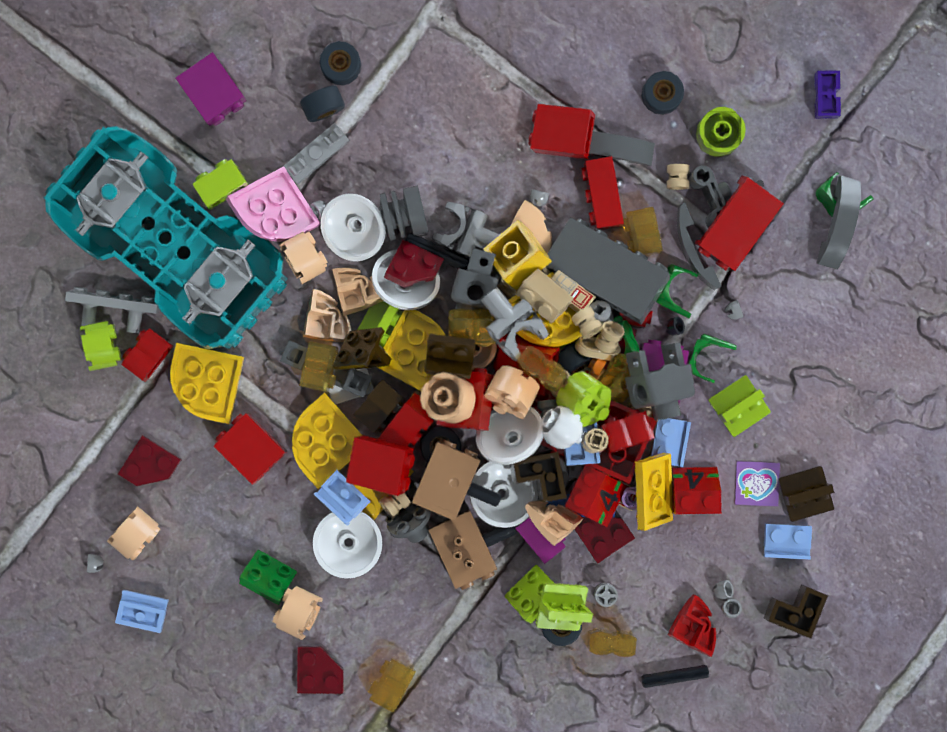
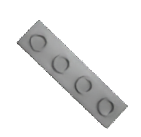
M74 287L73 290L67 291L65 301L81 303L83 305L82 326L94 324L96 322L97 307L105 306L126 309L129 312L126 331L140 333L142 313L156 314L160 312L154 302V297L142 296L141 299H134L132 294L119 293V296H112L110 291L96 290V293L87 292V288Z

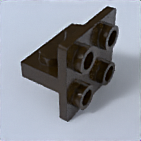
M379 327L349 331L340 351L336 355L332 367L335 370L389 366L392 358L385 352L383 347L379 346L385 330Z
M429 334L424 373L435 375L448 373L455 377L470 379L476 339Z
M822 466L778 478L791 522L834 510L831 494L835 492L833 485L827 483Z

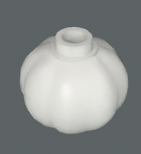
M558 406L554 410L550 409L542 418L541 425L544 426L543 437L548 444L555 448H569L574 443L579 444L585 436L582 422H580V415H574L568 407Z

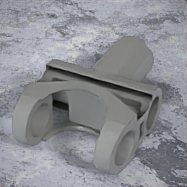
M447 202L445 209L453 212L459 218L460 228L452 235L434 233L432 239L451 251L471 258L472 250L475 246L483 249L500 234L484 228L488 217L485 213L458 203ZM471 209V214L466 223L465 212L468 213ZM459 240L456 249L453 250L454 245L452 244Z
M498 288L492 290L481 300L496 319L486 327L487 332L511 359L517 361L521 358V353L517 349L515 342L516 332L527 330L536 334L541 340L548 337V332L543 322L526 300L523 299L512 307ZM533 314L532 320L524 321ZM507 333H509L505 342L504 340H502L501 342L498 341Z

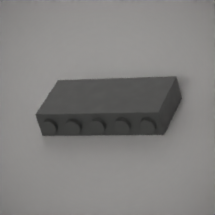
M570 217L547 254L552 261L546 266L551 273L554 272V274L558 270L596 296L595 299L606 301L611 308L642 325L670 279L669 272H667L668 269L658 262L653 264L647 261L648 257L641 252H631L623 242L619 240L614 242L608 239L609 236L599 229L596 231L592 230L584 220L580 218L575 220Z

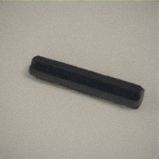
M409 233L405 240L444 258V263L457 269L466 270L468 267V258L418 235Z
M707 665L645 674L641 676L642 686L649 688L708 678L709 669Z

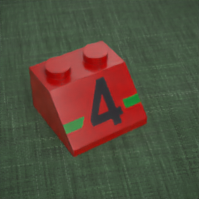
M585 465L565 507L608 527L627 486Z
M717 467L671 468L673 514H722L721 486Z

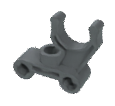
M702 165L698 166L688 175L690 187L693 189H702L711 213L707 215L705 220L706 226L709 228L732 196V193L726 182L717 184L712 170ZM696 175L703 176L704 182L702 179L698 180ZM758 180L757 182H755L762 188L764 187V182L762 180Z

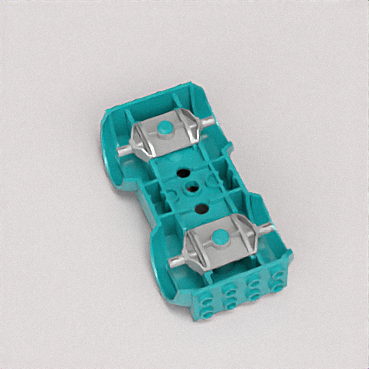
M103 126L101 130L97 129L92 134L91 142L87 147H82L75 156L77 159L62 170L61 178L46 189L44 199L46 200L45 208L47 214L70 240L90 256L99 261L116 257L156 290L154 302L159 310L194 342L206 349L220 346L229 349L232 346L235 348L243 339L242 333L246 329L250 330L258 321L257 315L261 311L265 312L273 303L271 298L276 293L279 295L286 288V280L288 278L282 274L284 262L282 254L269 240L260 238L246 229L239 219L228 215L215 219L176 187L177 169L175 165L151 143L137 134L118 126L108 128ZM146 217H152L155 221V226L151 230H145L142 227V221ZM166 231L170 232L172 235L171 241L168 244H162L159 239L160 235ZM182 246H187L191 251L189 258L185 260L180 259L177 255L178 249Z

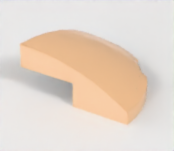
M524 200L512 224L517 220L521 221L531 230L548 254L552 247V234L550 231H547L544 223L546 217L534 204Z
M353 268L332 269L343 316L362 311L383 301L373 287L372 276L368 279L361 275L360 270Z
M312 290L303 337L344 342L346 335L351 331L347 315L343 316L336 307L338 302L322 291Z
M538 500L527 503L525 509L540 533L554 546L571 533L583 520V517L559 504L558 506L548 505L545 507L548 502Z

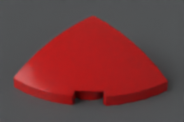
M693 594L677 615L667 635L709 657H712L714 653L716 628H711L709 617L712 616L711 611L703 600Z

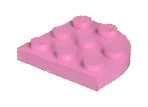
M284 166L226 198V201L242 225L254 235L269 241L284 242L302 231L307 233L321 224Z

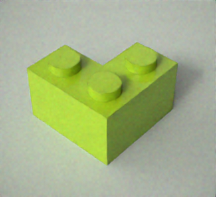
M232 159L220 161L215 165V170L210 173L203 172L195 178L196 182L193 183V186L210 210L226 201L227 196L249 185Z

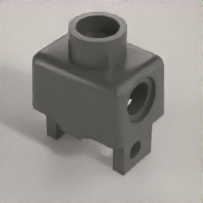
M473 248L467 271L457 270L451 293L452 300L457 302L453 317L480 324L483 310H488L481 300L497 288L500 275H496L494 278L490 277L496 254ZM483 259L488 261V265L485 267L480 265V261ZM478 285L482 287L484 294L480 300L473 301L469 299L468 290L471 286Z
M680 342L661 346L665 365L659 370L651 372L648 369L645 350L626 353L630 376L625 377L631 404L634 408L651 407L654 421L680 416L678 400L690 398L695 394L691 364L685 365Z

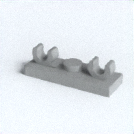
M334 123L287 162L284 167L299 185L350 140Z

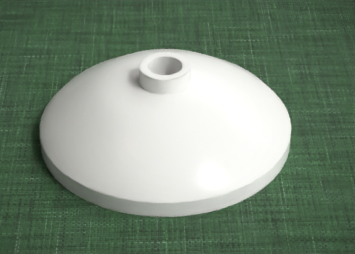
M343 194L331 200L323 210L321 216L322 236L328 247L339 257L349 261H363L375 255L383 245L385 239L384 220L379 209L369 199L357 194ZM357 220L361 222L362 226L357 224Z
M397 250L389 251L382 255L374 265L372 284L376 293L383 301L399 309L416 310L427 306L435 299L440 287L439 273H437L433 281L416 282L413 286L403 289L400 285L384 278L385 272Z
M530 407L524 419H520L507 412L500 414L492 410L489 430H477L476 432L477 447L481 454L493 463L513 464L529 457L539 447L543 439L544 426L541 425L542 418L532 407Z
M489 461L480 467L473 477L472 482L497 493L499 489H503L505 492L497 507L470 496V501L476 514L484 522L492 526L506 528L524 522L529 517L525 509L526 504L538 501L536 480L518 484L513 483L509 464H496Z
M362 511L349 522L348 526L332 512L319 523L313 537L315 557L325 571L336 577H359L371 570L380 557L382 551L381 532L375 521ZM347 538L353 541V545L350 547L345 545V539Z

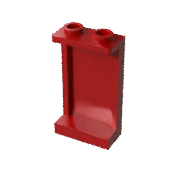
M743 175L737 181V184H739L738 188L703 237L694 242L699 246L698 252L707 258L710 255L716 258L715 264L725 271L728 268L736 271L784 204L749 177Z

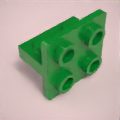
M257 550L240 575L239 584L279 606L297 571L268 554Z

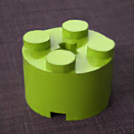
M717 107L712 109L701 119L697 126L696 139L700 149L714 157H723L731 154L745 137V123L742 117L731 108ZM718 128H721V132H725L723 136L716 133Z
M108 321L80 326V330L85 331V335H81L86 361L92 362L93 365L88 367L89 371L118 366L117 361H121L122 357L120 348L118 346L115 347L113 339L117 338L115 326L109 324Z
M585 372L571 375L566 380L568 384L565 388L561 387L558 392L557 406L568 407L574 415H580V422H582L583 427L606 419L609 415L608 408L611 402L610 388Z

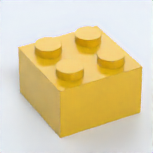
M519 220L483 248L486 252L496 254L493 265L502 279L516 291L537 269L541 271L552 262L531 230Z

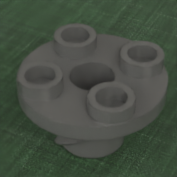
M409 499L411 505L406 509L402 508L399 510V514L393 519L388 515L385 521L391 536L395 538H408L410 542L418 543L428 534L429 526L427 522L430 518V510L412 503L413 499Z

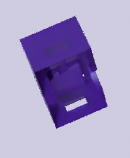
M817 71L814 74V90L816 91L815 119H838L841 116V97H836V92L840 90V71ZM837 74V75H835V76H822V75ZM821 111H822V112H836V111H837V113H821Z

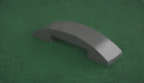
M593 131L589 155L600 157L612 156L613 159L651 166L655 143L627 136Z
M841 175L838 177L833 198L837 199L827 241L821 242L816 264L837 270L852 241L861 201V181Z
M683 203L678 207L677 233L681 249L692 270L698 274V277L707 286L716 290L722 286L713 266L705 269L702 266L686 229L691 227L694 222L686 203Z
M290 340L280 359V362L363 398L373 378L354 368L335 370L332 367L335 360Z

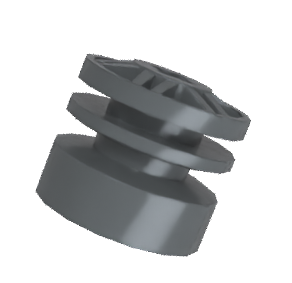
M418 185L403 188V199L401 200L398 199L395 191H391L392 202L387 201L386 193H380L379 209L390 241L396 240L394 229L398 228L401 238H405V227L410 226L413 235L428 232Z

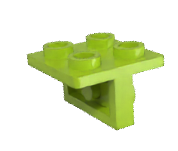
M382 301L368 309L357 330L382 327L385 332L379 346L384 348L403 311Z
M746 375L708 400L733 437H736L771 413L763 400L765 395L761 389H756Z
M534 565L504 596L522 618L530 624L537 619L543 584L554 583L538 565Z
M544 583L535 624L536 627L579 631L583 622L591 623L593 613L585 605L588 588L583 585Z

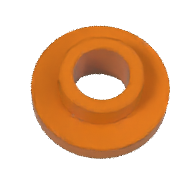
M593 358L588 365V368L591 369L589 374L593 375L594 373L599 376L608 360Z

